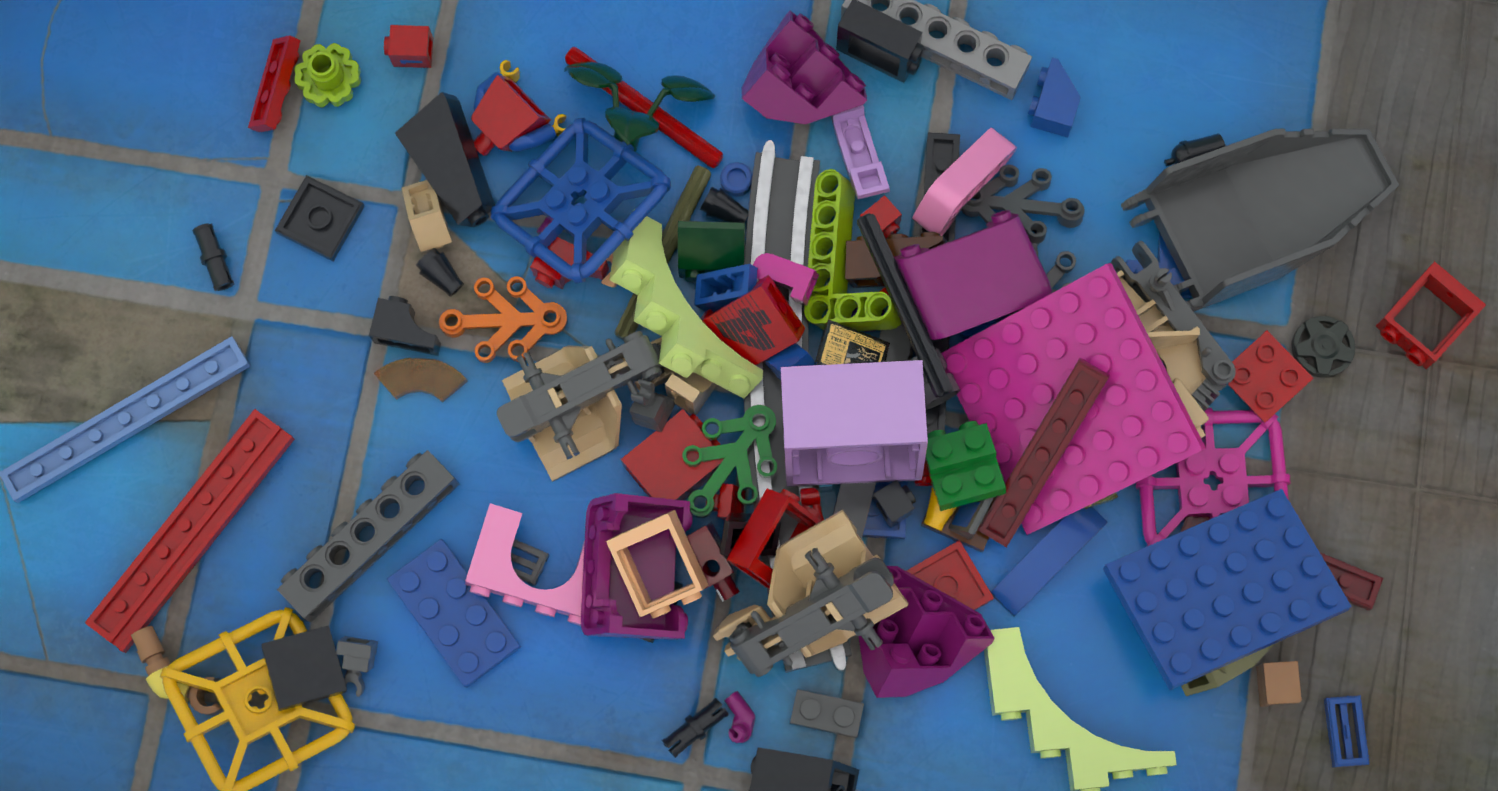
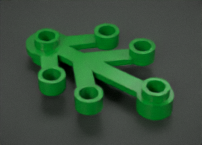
M754 405L746 410L742 418L724 421L709 418L704 421L702 431L704 436L710 440L718 439L721 434L744 431L734 443L705 448L690 445L684 449L682 454L683 461L689 467H696L701 462L723 459L703 489L695 490L689 495L687 501H690V511L693 516L705 518L713 512L715 505L713 497L735 467L740 486L738 489L739 501L747 506L757 501L758 491L752 483L747 450L755 439L760 457L757 464L759 475L764 478H771L776 474L777 462L772 458L769 435L776 426V417L769 407ZM759 415L766 419L765 424L760 427L753 424L754 417ZM709 424H716L719 430L716 434L711 435L706 432V427ZM689 451L698 452V460L695 462L688 461L686 458ZM764 462H771L774 469L770 473H765L761 470V465ZM751 489L754 492V497L751 500H744L741 497L743 490ZM704 497L707 500V505L701 509L695 507L694 501L696 498Z

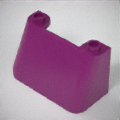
M1010 210L997 212L991 215L992 221L986 224L987 228L932 249L920 248L919 244H913L900 250L901 254L894 257L931 339H942L1025 308L1053 293L1050 281L1018 214L1011 213Z
M619 493L594 498L590 501L585 523L581 628L584 635L685 639L688 616L684 613L681 606L673 605L674 603L669 605L671 611L653 619L650 613L642 617L639 616L606 541L673 510L676 511L686 533L692 525L690 501ZM669 529L627 547L651 601L674 591L676 544Z

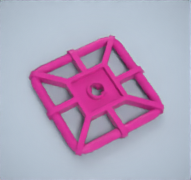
M1207 408L1204 412L1209 419L1202 425V430L1206 434L1203 437L1206 449L1176 463L1177 477L1155 478L1151 475L1136 482V489H1140L1142 529L1145 541L1148 544L1147 546L1166 539L1188 516L1210 517L1212 519L1249 503V487H1274V492L1282 489L1289 500L1287 485H1290L1291 482L1290 475L1286 474L1282 429L1277 420L1279 416L1274 414L1264 423L1252 410L1213 411L1212 408ZM1260 423L1239 448H1215L1213 424ZM1268 430L1273 475L1247 476L1245 453ZM1209 475H1214L1221 482V484L1217 485L1216 490H1211L1210 485L1204 484L1203 480L1208 479ZM1178 489L1180 511L1157 534L1153 490Z

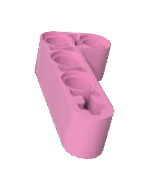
M992 127L988 129L935 180L923 197L912 219L928 232H936L942 236L951 226L961 208L1006 165L1015 153L1017 146Z

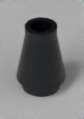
M711 187L700 208L701 211L707 213L706 217L735 223H745L749 211L722 188L717 190L714 187Z
M436 248L430 250L416 264L421 270L419 274L446 292L449 297L454 295L464 285L444 252L440 253Z

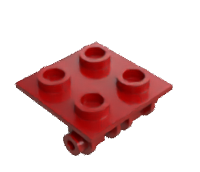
M1266 330L1232 361L1236 374L1228 386L1265 423L1314 378Z

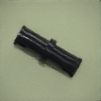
M202 224L192 230L202 253L200 257L201 263L207 267L214 291L228 289L235 283L225 262L226 252L220 248L213 224Z
M714 698L711 703L693 717L691 715L687 716L682 726L662 740L665 747L670 748L668 751L674 758L697 739L703 740L708 730L729 715L726 709L721 707L722 704L717 698Z

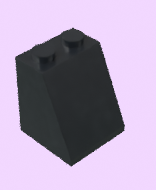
M758 747L757 754L751 763L752 780L750 790L748 791H855L859 769L830 759Z

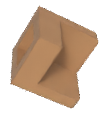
M1298 661L1270 662L1256 666L1260 707H1268L1275 704H1296L1302 701Z

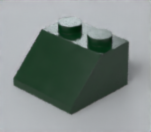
M678 221L679 278H685L687 282L696 283L697 274L744 265L745 223Z

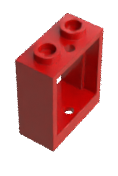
M1434 261L1376 324V327L1380 330L1381 336L1391 344H1397L1402 348L1412 363L1427 369L1439 359L1486 304ZM1423 286L1461 316L1460 320L1432 351L1394 320Z
M768 488L765 490L726 559L768 590H770L773 569L758 558L783 513L785 512L798 522L790 539L822 522L819 519L821 514L818 511L804 504L801 506L798 503L800 498L786 489H782L780 493Z

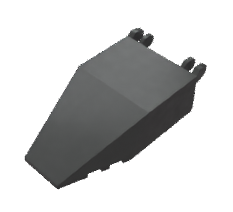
M1273 129L1167 167L1145 190L1125 200L1121 207L1123 211H1127L1144 203L1146 204L1149 212L1135 216L1129 223L1132 228H1136L1154 220L1184 279L1183 282L1174 285L1179 294L1189 289L1193 299L1186 301V303L1195 312L1280 279L1330 249L1391 194L1399 184L1370 129H1330L1329 131H1314V129L1285 131V129Z

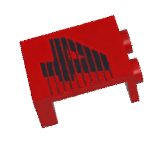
M769 275L760 279L750 292L714 313L711 309L705 311L700 318L721 341L754 365L763 362L798 342L806 329Z

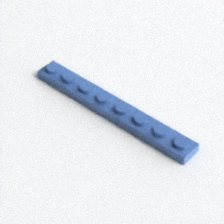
M231 336L2 470L0 477L12 499L19 503L251 367L236 340Z

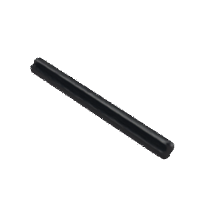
M870 213L863 215L857 219V225L913 350L918 360H922L923 372L934 396L944 397L953 391L950 380L876 216Z

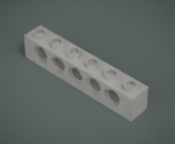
M845 0L842 4L841 19L852 0ZM858 0L870 7L877 3L884 4L887 9L880 12L899 21L904 17L913 18L916 23L909 26L923 32L921 45L925 47L921 55L922 58L1010 100L1015 96L1029 69L1032 56L1028 55L1025 49L1017 45L1009 46L999 41L994 34L988 31L980 32L971 28L961 18L948 17L942 14L934 5H923L915 0ZM937 30L942 32L945 36L943 38L936 39L933 38L929 33L931 31ZM967 44L973 48V51L968 53L962 52L958 46ZM989 58H997L1002 62V65L992 66L987 60Z

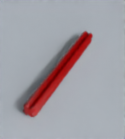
M572 47L565 56V61L568 65L579 62H596L577 47ZM623 80L620 83H616L619 101L634 112L648 113L653 105L652 101ZM608 87L602 88L612 96V91ZM658 106L652 117L659 123V130L711 168H716L723 159V153Z

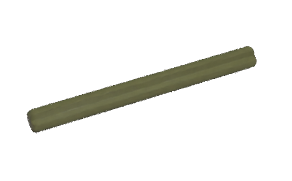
M697 165L694 167L662 233V244L667 264L678 245V221L690 220L711 177V172L702 166ZM634 293L615 330V335L622 340L634 333L639 325L634 322L637 295Z

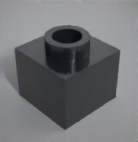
M897 480L873 494L872 500L890 528L912 515L915 510L913 503L916 502L914 495L907 485L901 487Z

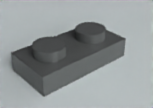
M797 689L790 724L857 738L864 703Z

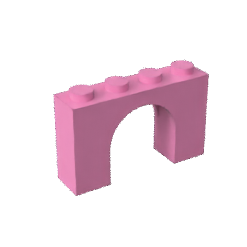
M490 503L465 580V585L471 586L469 592L488 598L490 593L504 596L502 602L516 607H522L523 602L536 606L535 612L549 617H555L556 612L569 616L568 622L581 626L584 543L575 572L565 584L547 590L533 588L517 576L511 562V549L522 513Z

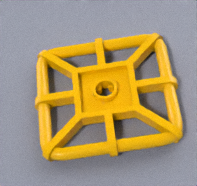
M285 607L284 610L272 611L230 633L224 631L218 634V639L176 659L167 668L162 669L160 678L163 679L164 691L186 731L183 735L187 742L192 743L209 778L220 791H248L288 769L292 772L298 768L299 763L341 742L349 733L354 731L355 723L352 722L351 711L342 694L328 697L338 717L302 707V705L279 711L265 659L263 658L246 667L235 646L237 643L278 623L274 640L284 638L288 626L294 635L306 632L307 629L303 621L297 614L293 613L294 609ZM224 650L228 653L237 672L217 682L182 672ZM177 683L214 693L223 712L198 725ZM253 692H257L260 696L267 695L268 699L264 701L265 707L259 709L257 706L251 707L249 705ZM301 718L332 727L334 730L291 752L279 728ZM229 721L239 743L226 778L204 734ZM271 734L282 758L236 781L247 746Z

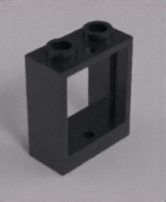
M858 0L851 1L838 24L836 50L903 83L906 81L909 73L912 75L916 74L922 62L921 55L925 46L921 45L923 32Z

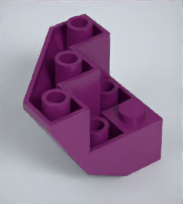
M789 11L754 61L742 86V99L768 119L809 124L863 105L867 101L865 83L857 75L851 73L838 58L840 56L839 53L831 45L825 43L813 29V23L801 13L797 16L792 11Z
M887 566L894 577L895 585L908 602V606L873 625L872 628L883 641L878 648L875 645V650H870L862 636H858L863 672L876 698L907 697L946 681L990 646L995 638L980 613L900 567Z

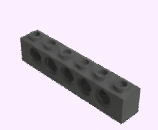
M428 450L423 455L418 453L413 456L406 464L407 469L399 477L393 476L381 487L383 492L374 500L368 499L362 503L356 510L357 516L349 523L343 522L337 526L331 534L333 538L324 546L318 545L306 556L308 561L298 570L296 568L290 570L281 579L282 585L277 590L305 620L311 623L459 485L457 480ZM414 481H424L425 487L420 494H409V487ZM392 503L399 504V513L393 518H385V508ZM367 526H373L375 533L372 539L366 542L360 541L359 534L361 530ZM342 549H348V561L342 565H336L334 561L336 553ZM322 572L324 574L323 584L318 588H311L309 581L312 575Z

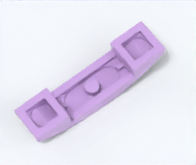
M861 105L832 115L831 119L841 155L857 198L862 199L890 192L881 161L879 162L866 122L864 106Z

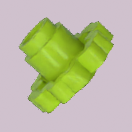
M332 43L327 48L321 44H316L311 49L303 52L302 58L304 62L297 64L294 69L296 74L295 83L300 90H303V96L307 102L315 104L320 108L325 107L329 102L339 107L344 102L353 98L351 88L360 85L361 69L358 63L352 60L349 49L341 47L337 43Z

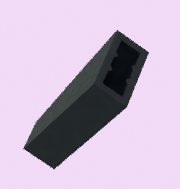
M441 92L397 130L395 134L456 223L462 226L477 227L489 218L488 213L491 212V208L495 206L460 101L454 95Z

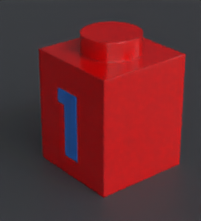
M390 25V36H385L384 54L389 56L393 67H432L434 38L429 26Z

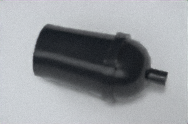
M1219 133L1191 141H1181L1172 150L1171 158L1164 160L1165 166L1174 165L1225 147V142Z

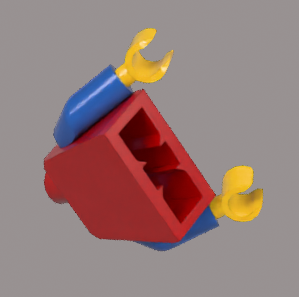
M508 60L501 62L500 73H493L477 87L473 107L474 113L471 116V120L482 131L473 142L476 150L483 156H487L495 145L500 150L521 152L535 148L553 140L566 129L558 126V124L566 120L567 116L564 114L557 115L553 125L548 124L551 119L516 84L520 78L519 67L515 68L513 72H507L511 68L510 61Z

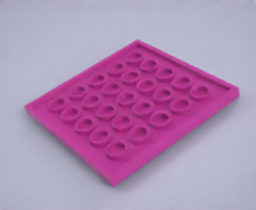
M1112 263L1101 266L942 352L947 363L945 372L953 374L960 388L957 397L969 421H977L979 425L987 423L1004 483H1006L1079 358L1110 375L1021 524L1027 535L1206 449Z

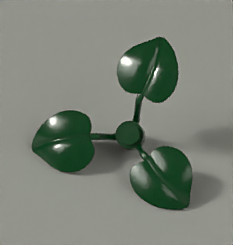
M579 62L571 64L564 69V71H568L572 78L583 85L594 88L608 87L612 91L613 107L606 109L605 118L615 130L614 137L621 142L624 141L627 145L631 144L635 152L641 137L654 134L659 130V123L652 116L665 96L672 95L675 99L689 102L715 98V94L707 87L691 78L667 76L662 79L661 85L664 88L660 91L648 113L634 112L619 107L618 86L616 83L622 82V76L612 67L597 62Z

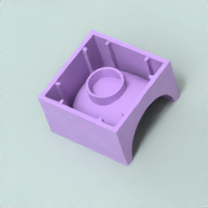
M922 360L781 367L787 487L922 480L928 444Z

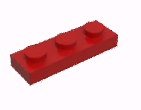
M291 35L273 39L248 128L256 132L275 130L276 126L280 123L282 118L281 108L284 98L290 90L291 83L289 80L293 67L299 58L298 49L301 40Z

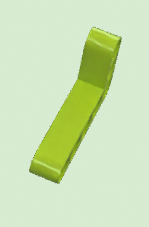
M833 169L824 170L818 175L815 182L808 268L814 269L819 274L807 306L804 305L805 317L809 322L826 332L829 331L830 323L853 331L895 329L901 325V321L889 295L884 292L847 293L848 281L845 279L846 241H851L855 192L851 182L839 172ZM835 216V219L833 220V222L830 223V220L832 219V217ZM833 246L832 251L827 255L828 250ZM830 278L829 283L824 287L825 282ZM888 306L887 312L881 316L882 310ZM858 307L856 314L851 317L853 310ZM828 309L827 314L822 318L823 312Z

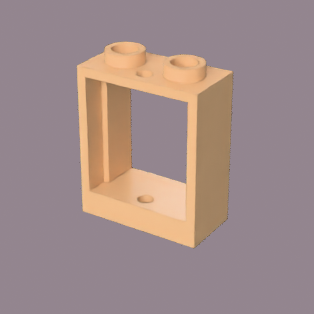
M675 510L606 541L640 617L649 613L652 619L671 611L669 605L679 600L682 601L683 605L701 598L700 591L708 586ZM669 529L693 583L651 601L627 547Z

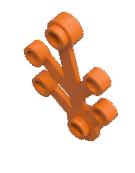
M519 276L509 279L507 290L512 297L520 298L533 312L520 313L495 290L490 279L480 278L474 284L476 295L480 299L487 300L501 314L463 315L459 310L449 309L443 312L439 319L441 330L446 336L451 338L461 336L466 329L500 328L488 341H482L476 345L475 355L482 363L491 362L495 358L496 352L520 327L533 326L522 340H514L508 346V354L516 362H519L517 361L519 356L512 354L516 346L524 348V352L521 355L525 360L523 354L527 353L545 334H558L567 324L565 309L555 302L543 303L528 289L525 280ZM482 284L490 285V290L487 293L479 292V287ZM513 284H523L522 290L519 292L512 291ZM548 313H554L556 319L554 322L548 323L544 320L545 316ZM456 317L458 322L454 326L446 325L447 319ZM484 347L491 349V353L487 357L479 355L480 350Z

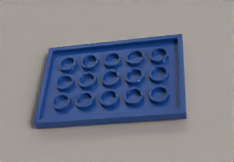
M1282 489L1112 561L1103 568L1170 691L1338 616L1352 607Z

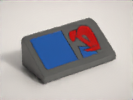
M994 497L959 506L949 524V529L968 540L972 539Z

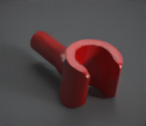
M813 487L802 488L800 490L801 506L803 504L812 506L813 509L821 514L819 519L823 521L824 517L821 512L819 491Z

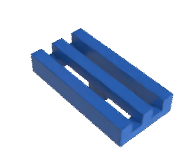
M1361 695L1325 698L1324 706L1332 768L1369 765ZM1352 703L1359 758L1353 757L1347 704ZM1335 704H1338L1345 759L1341 757Z

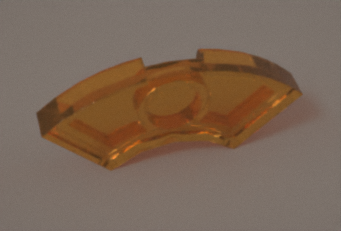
M404 358L391 362L374 372L375 376L396 400L408 393L423 392L435 396L443 403L468 382L455 368L435 359Z

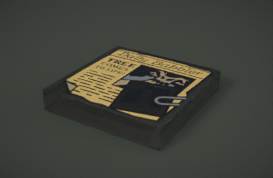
M828 319L824 326L814 365L886 362L890 343Z

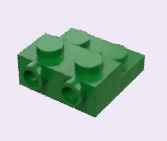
M969 421L960 425L959 430L946 434L944 430H935L927 434L928 444L925 464L940 511L1006 494V486L996 459V450L987 423L979 425L977 421Z

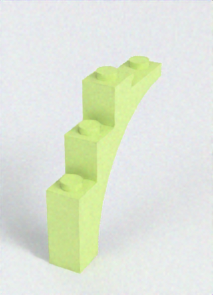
M646 216L632 231L634 235L629 241L624 240L614 251L609 280L637 295L634 322L662 336L659 364L685 378H688L694 372L745 399L763 379V370L741 357L721 341L691 308L675 283L667 264L662 244V224Z
M1020 628L990 630L995 639L984 650L992 716L1001 715V721L1022 719L1021 713L1026 712L1031 753H1040V758L1045 759L1061 757V750H1065L1070 791H1101L1100 788L1109 786L1108 773H1112L1113 779L1132 778L1133 771L1146 770L1147 776L1168 774L1167 767L1177 765L1175 751H1144L1120 746L1095 736L1072 721L1050 699L1036 679L1025 654Z

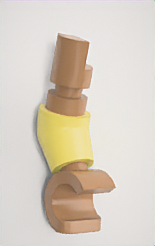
M148 626L134 632L131 637L138 649L137 654L141 662L148 665L145 667L148 674L146 678L148 685L160 698L168 699L160 674L162 669L167 668L171 663L168 657L163 658L162 656L165 651L153 626ZM205 677V678H204V679H208V680H211V681H214V682H217V681L220 680V679L214 678V677ZM177 683L186 702L190 701V705L195 711L211 716H216L223 712L219 703L207 706L204 700L205 690Z

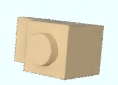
M424 180L402 187L408 219L420 251L432 250L433 248L439 249L445 244L451 243L448 224L439 197L430 183Z
M694 372L688 378L678 373L672 374L665 383L667 396L671 397L677 406L689 414L694 413L695 415L698 414L717 386V384Z

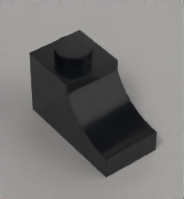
M389 296L388 300L378 298L369 333L370 338L375 344L435 356L439 355L441 342L436 335L425 332L415 324V311L411 304H408V300L398 296Z

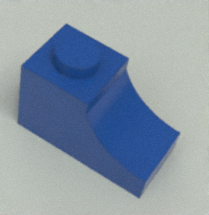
M745 264L697 274L694 306L704 311L711 309L714 313L750 292L757 283L758 268L751 264Z

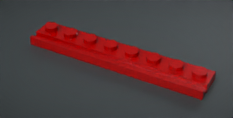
M254 409L85 621V624L116 646L120 651L127 653L134 644L131 635L149 625L295 439Z

